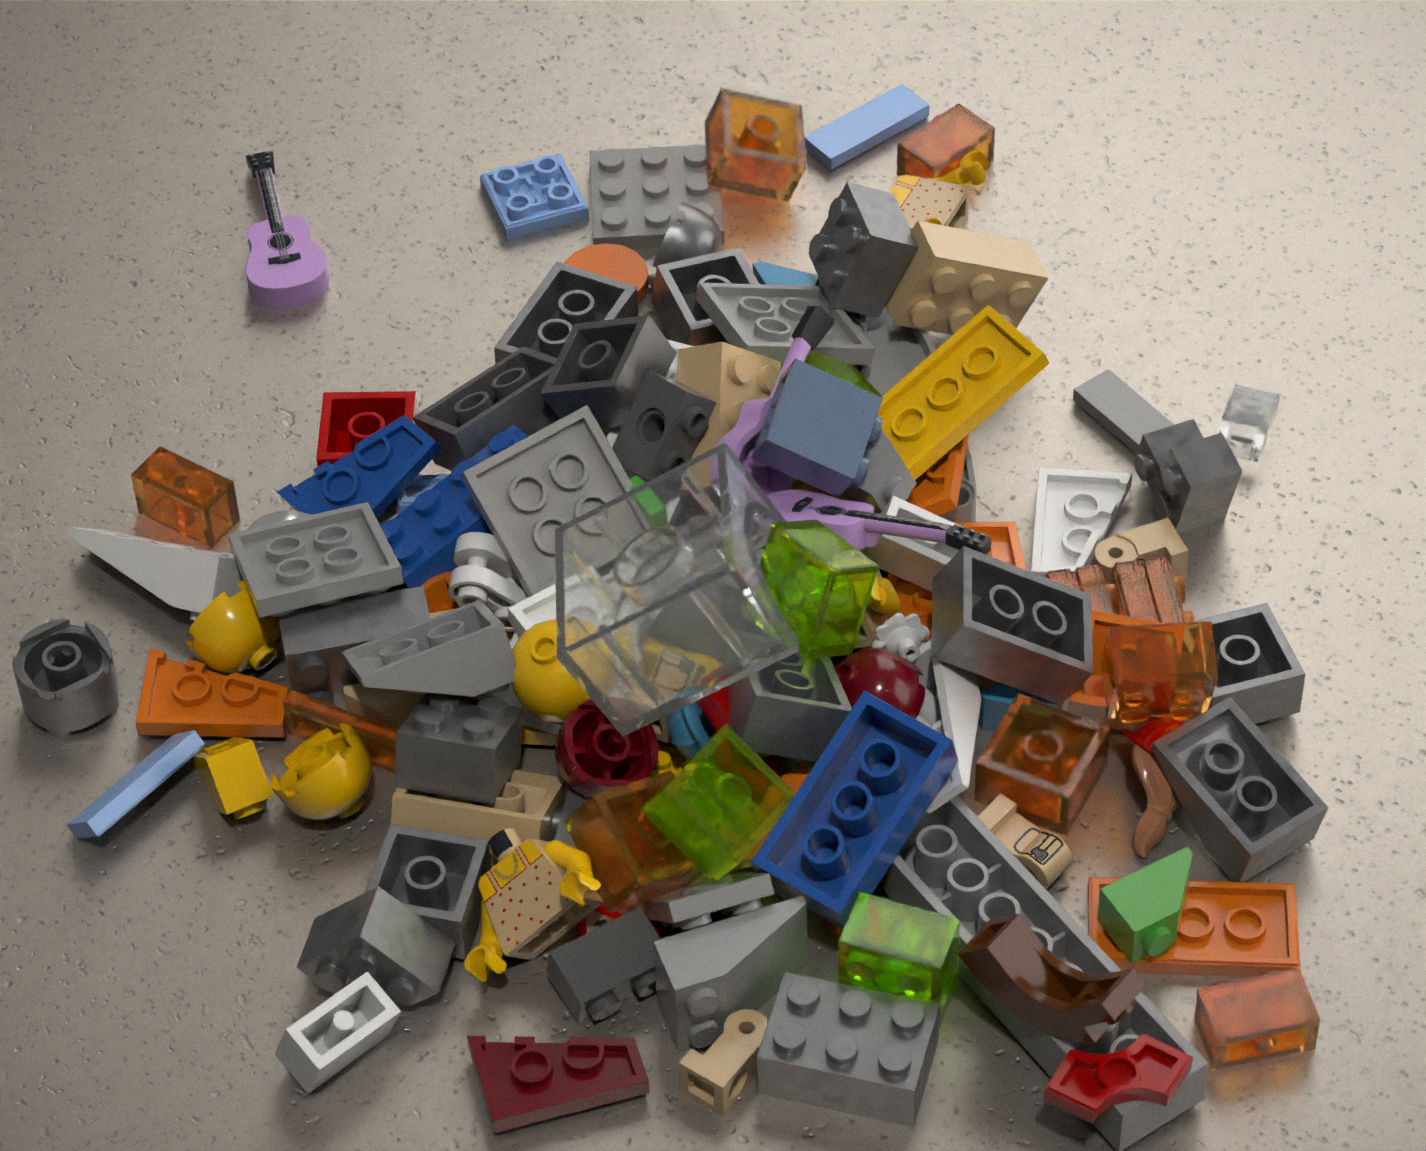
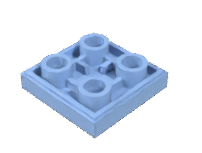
M561 154L542 156L534 161L511 167L503 166L495 171L480 175L481 188L507 240L589 219L588 206Z

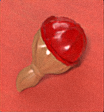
M1161 718L1150 721L1135 734L1125 728L1121 732L1122 735L1134 742L1131 751L1132 765L1147 794L1146 810L1134 831V848L1138 856L1142 858H1147L1151 848L1163 840L1168 821L1173 816L1172 813L1183 808L1151 749L1153 742L1184 724L1180 720L1173 718Z

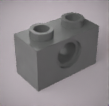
M648 371L612 449L623 467L646 480L677 489L717 402L679 381Z

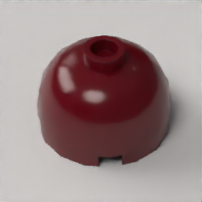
M865 648L848 656L835 667V671L852 708L865 690L914 719L918 716L925 698V687L919 683V675L923 676L920 668L904 657L886 648Z
M601 697L588 699L583 702L576 710L570 713L556 737L554 756L561 777L570 789L585 798L609 801L626 797L645 783L658 763L659 743L654 728L646 719L643 723L638 716L631 712L634 707L625 701Z

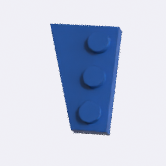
M404 415L355 444L353 452L333 464L329 461L325 462L313 470L315 475L295 487L290 483L277 491V493L296 511L310 515L368 502L377 519L440 452L441 447Z

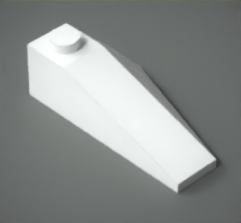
M70 527L68 536L155 596L172 607L191 611V620H195L202 610L224 591L230 598L242 591L237 583L243 581V578L232 553L200 550L196 546L160 542L152 538L102 529Z
M932 639L919 647V657L911 662L920 668L923 676L919 675V683L925 687V698L916 720L952 739L958 762L927 808L926 812L929 814L969 787L981 705L977 674L933 658Z

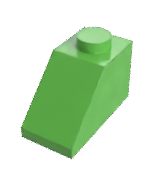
M1188 847L1100 888L1097 920L1131 964L1149 955H1160L1176 942L1190 884L1193 853Z

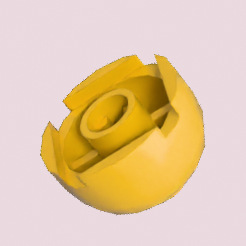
M244 580L237 583L242 591L231 598L224 591L202 610L188 631L194 637V640H185V646L200 661L212 670L226 675L235 672L244 673L252 668L256 671L265 668L276 657L278 651L274 647L281 637L278 617L265 616L259 618Z
M547 620L535 624L520 636L512 649L516 661L513 673L514 682L511 683L513 692L524 708L546 722H565L570 713L576 710L580 704L588 699L597 698L600 693L604 696L609 688L612 670L607 652L585 626L571 620Z
M346 723L339 724L342 732L334 735L329 728H326L304 741L283 760L288 770L283 774L282 778L280 779L275 772L272 775L270 788L297 815L308 820H327L337 815L343 819L355 813L362 806L364 799L361 796L367 790L372 775L371 758L363 741L353 728Z

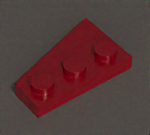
M467 1036L468 1048L494 1133L650 1093L649 1079L635 1038L570 1037L565 1043H535V1037L515 1036L514 1042H486V1036Z

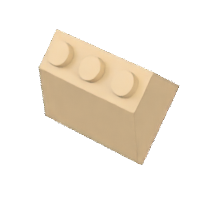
M514 770L493 804L397 788L392 795L391 824L483 840H490L493 835L503 829L514 828L522 842L530 838L551 842L553 841L551 837L553 814L556 808L561 807L565 781L562 777ZM490 849L491 864L494 867L498 861Z

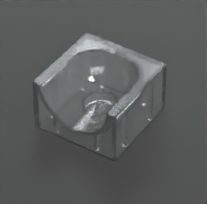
M726 442L555 529L557 659L622 736L630 734L799 651L798 637L778 608L764 579L755 553L756 550L788 535L787 522Z

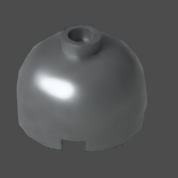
M682 201L677 210L684 212L685 215L682 220L677 218V221L672 219L653 266L657 268V265L720 252L722 234L719 225L709 214ZM655 274L649 275L648 283L654 285Z

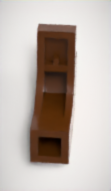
M1020 913L989 920L958 953V956L977 980L1007 1009L1047 1034L1076 1043H1095L1112 1024L1121 1021L1133 1010V999L1146 986L1134 968L1104 974H1089L1067 965L1044 946Z

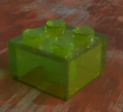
M818 520L772 523L746 612L807 660L852 654L879 565Z
M725 724L698 747L647 801L640 811L714 884L735 868L769 832L796 793Z
M859 892L839 938V983L940 1004V1028L958 982L960 919Z

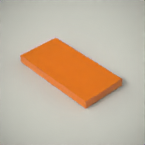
M1089 877L1088 935L1121 970L1134 968L1137 973L1299 979L1300 955L1296 884L1190 880L1176 942L1160 955H1149L1131 964L1097 920L1100 888L1121 878Z

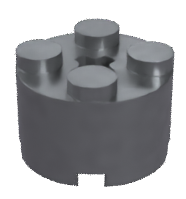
M69 619L53 620L41 624L24 635L19 642L20 650L16 658L13 656V671L26 715L37 725L46 728L47 732L55 737H64L71 734L74 730L91 726L105 716L114 713L119 706V683L110 643L102 630L87 622H84L85 627L70 625Z

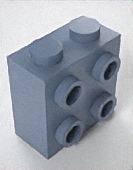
M795 358L778 381L751 458L839 498L851 484L857 486L866 472L869 459L863 457L867 444H873L881 429L883 419L878 417L877 414L883 398Z

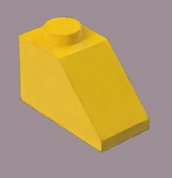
M235 736L201 749L191 758L193 766L217 811L226 815L233 813L235 819L243 818L262 810L263 805L261 801L273 797L254 742L251 739Z

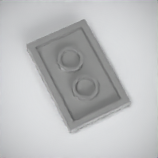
M738 871L644 898L642 903L648 919L662 921L663 927H681L682 930L712 922L711 912L721 911L722 914L732 913V915H738L762 907L760 898L775 893L769 873Z

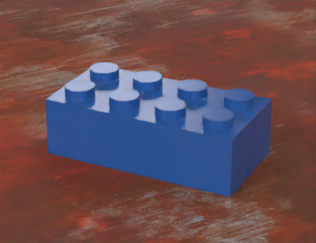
M513 424L506 431L499 432L493 436L488 445L469 460L456 465L451 474L432 489L419 494L414 503L395 518L387 520L380 525L401 566L404 584L398 586L402 590L420 587L428 579L444 572H452L458 566L454 562L456 541L462 534L483 532L493 535L459 475L527 438L528 436L516 425Z
M864 690L752 859L751 863L756 873H769L774 889L791 899L803 895L808 909L848 932L958 762L952 739Z

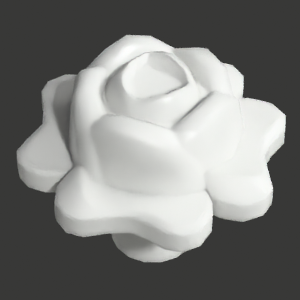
M896 613L893 617L886 620L883 625L876 628L875 634L877 639L873 641L871 647L886 648L913 662L919 657V647L925 644L924 640L929 637L930 630L921 624L920 617L916 613H911L906 618L902 613Z

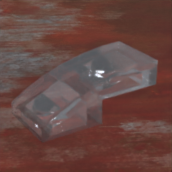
M1235 385L1217 433L1222 432L1236 458L1258 462L1266 446L1269 427L1278 410L1280 394Z

